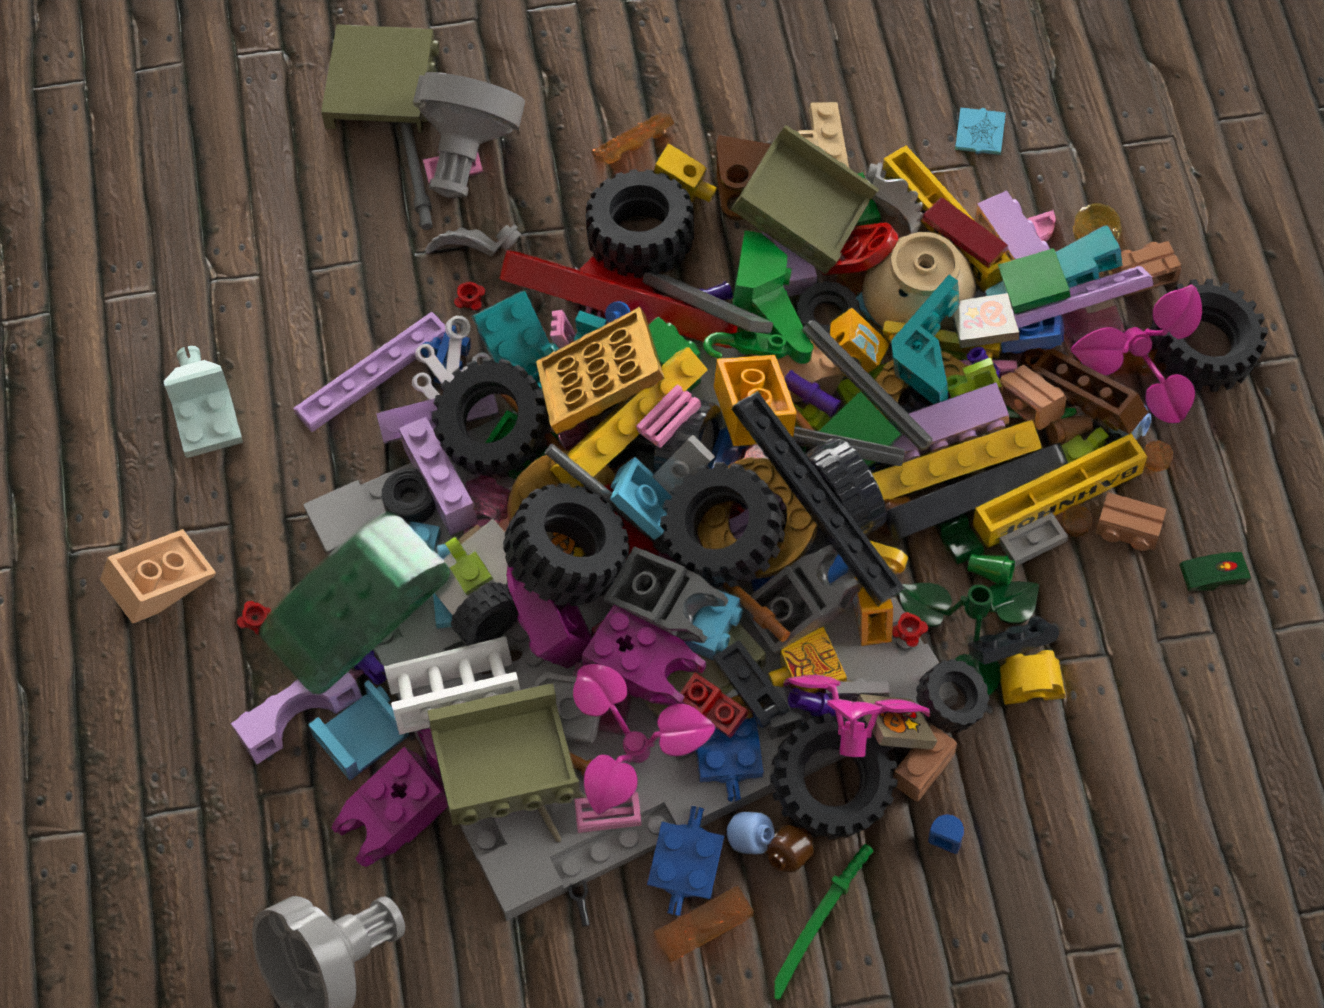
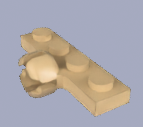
M810 103L809 114L812 130H799L798 132L801 136L814 145L821 147L827 154L844 163L849 168L838 103Z

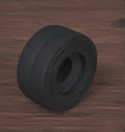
M411 468L402 469L390 475L385 481L381 493L384 509L387 515L397 524L409 526L410 521L424 523L435 512V502L419 470ZM412 491L418 495L417 499L412 503H405L401 500L406 492Z

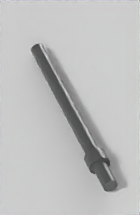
M400 122L415 193L413 200L415 211L419 213L422 229L429 230L433 227L430 215L432 206L430 197L425 192L411 123Z
M551 444L546 449L545 454L592 493L595 492L601 496L600 499L604 503L608 502L616 513L651 540L653 547L661 554L666 553L671 557L668 552L669 548L664 544L662 536L654 540L645 531L641 530L629 516L618 509L610 500L612 496L611 491L554 444Z

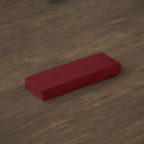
M942 197L923 214V221L987 268H990L1008 250V244Z

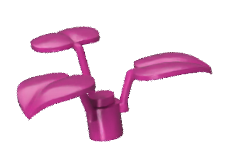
M1189 285L1162 296L1153 308V320L1162 330L1145 329V331H1142L1140 328L1132 327L1123 333L1113 327L1101 328L1078 340L1071 347V352L1082 364L1103 375L1112 374L1121 367L1123 363L1122 353H1127L1129 350L1133 355L1141 356L1160 382L1150 386L1146 391L1145 399L1149 410L1164 422L1179 423L1184 420L1194 402V386L1188 378L1178 374L1171 375L1165 380L1147 353L1152 348L1150 336H1164L1170 332L1173 337L1183 339L1197 329L1202 316L1200 295L1194 285Z
M590 664L582 666L577 672L573 689L575 704L582 713L592 717L602 716L610 708L625 735L623 749L626 755L618 756L616 761L608 755H599L589 763L585 771L584 788L586 797L597 815H601L607 810L629 800L637 789V774L630 764L622 763L623 761L628 763L646 761L651 753L650 747H654V742L659 737V745L663 753L675 757L687 755L700 748L709 740L715 731V725L694 707L686 704H674L661 712L657 720L660 731L653 733L650 739H647L641 732H630L615 704L622 702L627 696V686L624 679L617 671L610 667Z
M823 675L796 676L787 678L784 681V686L794 684L806 688H824L831 692L833 700H827V705L836 712L838 734L841 735L839 754L844 756H865L866 740L872 737V729L878 715L887 711L899 713L920 711L928 717L930 716V709L906 700H879L872 704L839 699L836 686H840L841 682ZM872 714L867 728L864 729L865 723L858 722L857 719ZM843 716H844L846 719L849 720V721H846V722H845V726H844Z

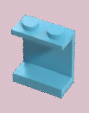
M369 680L364 683L367 694L335 718L324 724L318 717L308 724L313 737L349 780L353 779L410 736L409 733L399 735L393 708L388 703L391 701L388 694L381 686L375 688Z

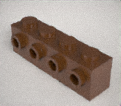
M1053 348L1047 349L1031 368L1033 372L1040 373L1049 384L1060 388L1066 396L1065 404L1070 407H1074V405L1080 407L1092 419L1096 417L1102 419L1114 431L1120 429L1130 435L1148 413L1137 392Z

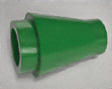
M972 554L968 563L969 572L976 573L1000 586L1002 583L1010 584L1015 570V561L1009 560L1008 556Z

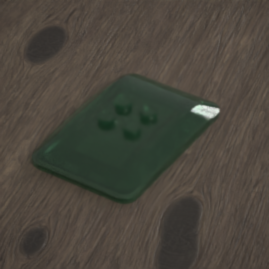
M389 511L383 512L351 535L304 576L267 614L263 623L258 627V633L312 694L324 693L440 589L449 579L450 568L399 515Z

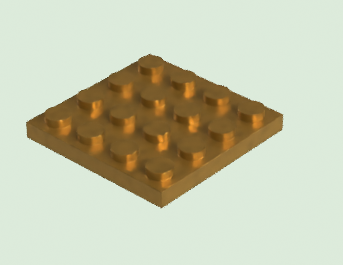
M640 307L536 361L550 425L556 434L574 428L578 423L591 416L601 414L605 409L618 402L628 400L637 392L645 388H651L664 379L647 319Z

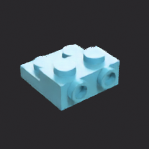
M634 457L618 469L610 486L614 489L610 500L618 509L629 516L641 530L645 531L655 540L664 532L660 527V518L667 516V513L662 508L665 500H671L672 496L652 477L654 474Z
M723 591L720 592L724 593L729 600L726 606H706L698 610L694 615L693 625L703 630V634L707 636L705 643L684 641L694 653L711 660L719 651L721 652L727 648L730 640L728 633L732 625H738L743 614V609L740 608V598Z

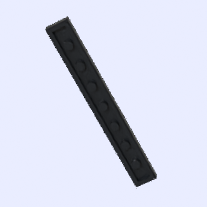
M757 391L734 404L731 410L875 604L879 607L900 594L905 589L761 394Z

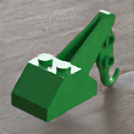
M744 231L732 305L773 322L771 333L749 332L738 327L737 331L741 332L738 333L715 332L705 338L703 342L704 350L712 357L721 358L722 354L712 348L713 344L719 343L730 345L745 355H775L776 359H781L788 355L795 362L806 364L811 361L814 345L803 333L804 327L787 295V290L783 287V285L789 286L792 268H786L788 256L762 233Z

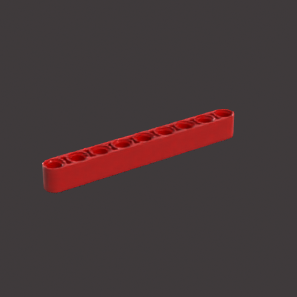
M506 250L499 277L503 281L606 312L608 305L617 301L624 302L628 305L630 311L640 307L646 316L648 325L659 317L666 324L671 323L674 325L679 335L704 342L707 336L715 332L737 333V326L683 301L511 250ZM719 343L713 344L715 346L723 348H733L730 345Z

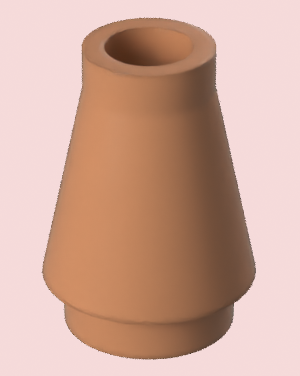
M1086 414L1076 415L1065 419H1058L1053 423L1050 422L1046 426V432L1053 444L1060 442L1063 445L1077 435L1091 431L1093 423Z

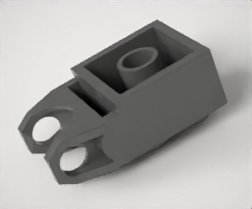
M832 544L818 552L802 556L791 566H786L751 595L759 605L769 608L776 615L775 619L790 632L789 638L781 642L767 628L762 629L753 620L754 616L745 609L773 653L780 654V651L818 628L826 627L848 609L857 592L863 587L855 578L834 587L830 585L828 571L838 556V552Z
M637 547L632 549L624 566L604 597V601L610 608L616 605L683 641L705 643L707 636L703 634V630L693 625L694 615L703 607L726 606L729 601L724 593L710 586L699 574Z

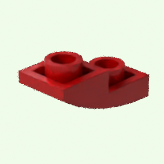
M694 672L680 691V694L684 696V704L697 709L715 725L716 729L729 738L734 735L749 714L746 708L723 694L718 687Z

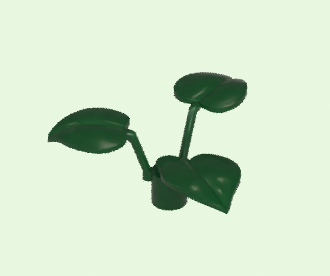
M1011 581L1010 584L1002 583L1001 586L994 584L989 588L984 585H974L969 589L967 597L961 596L960 601L952 608H950L952 599L949 592L938 584H902L905 589L899 594V600L904 612L918 616L921 621L927 623L928 627L939 626L943 621L944 615L951 616L964 606L966 614L976 621L974 642L979 640L982 618L986 617L988 612H996L997 617L1002 622L1008 624H1022L1028 621L1035 611L1039 584ZM961 654L955 658L956 661L966 662L967 665L974 667L978 674H981L984 684L987 685L988 695H991L996 690L1001 678V667L998 661L984 665L969 654Z

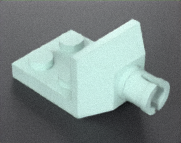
M188 346L190 358L186 355L184 347L178 350L177 359L180 367L175 368L164 381L173 407L186 458L243 443L232 398L220 365L206 360L201 361L200 350L196 346Z

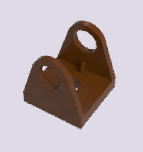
M722 135L718 136L716 143L717 183L721 210L727 218L732 220L744 219L729 210L727 202L734 197L740 196L771 144Z

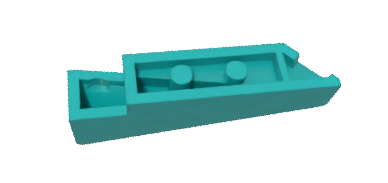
M1103 226L1056 252L1069 288L1099 279L1100 272L1123 266L1120 246L1108 226ZM1003 281L985 291L986 296L1007 293Z

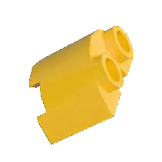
M1044 650L1036 655L1028 656L1019 653L1005 658L1006 663L1000 668V682L1004 704L1024 703L1032 698H1043L1044 700L1066 698L1059 660L1055 658L1053 651Z

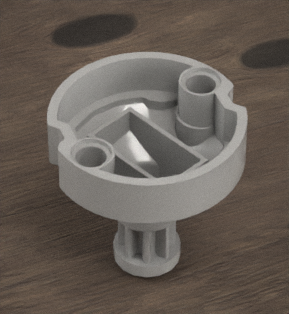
M426 72L425 76L419 75L413 105L419 109L441 134L437 151L440 155L435 176L430 180L429 188L446 198L467 197L469 188L466 186L472 162L476 161L479 145L507 135L513 129L519 130L525 100L507 89L468 77L436 72Z
M292 896L257 914L252 928V941L255 957L263 979L281 1008H352L356 998L354 962L366 957L370 953V949L385 941L394 942L400 939L405 933V923L397 905L386 896L374 900L370 904V908L354 916L347 914L335 921L322 910L313 906L307 899Z

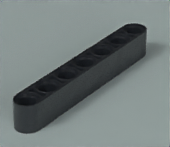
M1058 442L886 510V523L893 541L973 510L1068 464L1062 445Z

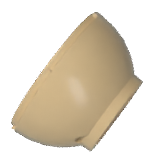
M930 232L913 233L899 238L891 253L880 263L867 270L862 285L863 302L870 315L881 327H884V323L887 320L906 324L949 274L958 280L959 300L974 298L977 292L976 279L967 258L945 237ZM902 290L908 296L902 297L899 295V291ZM946 316L940 323V330L956 332L952 316L950 318Z

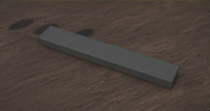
M644 273L642 282L654 289L746 331L771 333L773 322L668 275Z

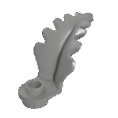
M878 162L877 165L870 163L865 179L869 180L871 184L879 189L872 197V200L877 201L889 216L896 217L897 215L904 226L907 224L911 234L918 233L921 226L920 221L923 218V213L920 212L923 204L921 202L915 204L918 197L917 191L908 192V183L904 179L885 180L886 171L882 170V163Z
M506 225L497 234L496 238L499 241L496 243L480 230H466L461 227L456 231L448 230L445 234H440L438 237L433 238L431 243L427 245L425 252L430 254L441 246L458 244L472 247L489 256H493L501 247L508 250L522 234L517 230L518 227L516 225H513L511 228Z

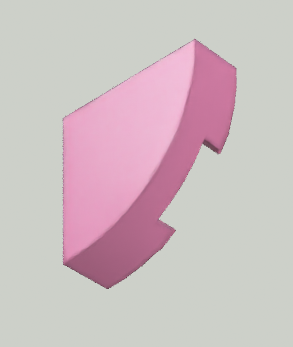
M1052 210L1027 219L1031 220L1034 224L1036 234L1041 241L1047 242L1054 232V211Z

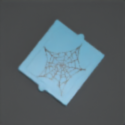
M960 108L955 150L971 151L977 155L980 153L1001 155L1006 113L987 111L985 108L980 110Z

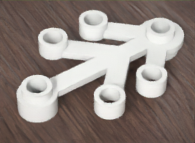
M454 316L445 325V332L450 338L446 369L434 355V349L431 345L422 344L415 351L416 359L426 363L441 384L445 380L450 383L454 378L452 372L459 368L462 339L470 332V323L463 316ZM453 324L459 325L461 329L460 334H455L452 331ZM422 348L429 351L428 358L421 356L420 350ZM481 352L476 354L472 358V361L475 360L477 362L478 357H490L488 354ZM421 372L413 377L412 386L417 391H422L428 400L434 399L436 395H440L431 385V378L428 374ZM418 377H423L426 380L425 387L418 385Z

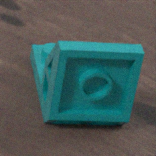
M950 274L891 340L895 375L933 405L948 400L947 380L939 340L934 336L941 327V321L946 316L950 318L960 305L958 303V280Z
M521 291L471 316L491 358L496 363L503 359L510 361L513 366L519 365L525 369L528 375L533 377L542 389L536 361L559 350L556 344L549 342L526 292Z

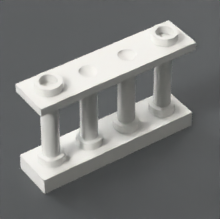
M506 636L384 666L391 694L400 692L401 696L400 701L392 702L399 735L429 728L427 710L519 691L520 687L516 672L506 674L504 666L512 665ZM492 670L493 678L475 682L473 674ZM461 677L463 685L444 689V681ZM431 685L432 693L413 696L412 689Z

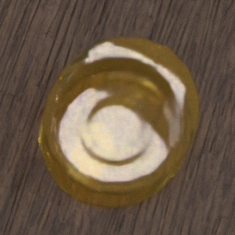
M1101 203L1089 204L1079 210L1075 216L1074 236L1076 240H1079L1103 226H1108L1117 240L1122 232L1120 216L1108 205Z

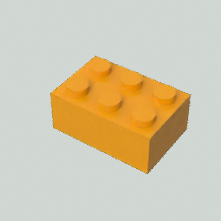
M766 355L717 359L713 387L733 446L757 444L731 410L734 404L757 391L793 437L797 413L776 356Z

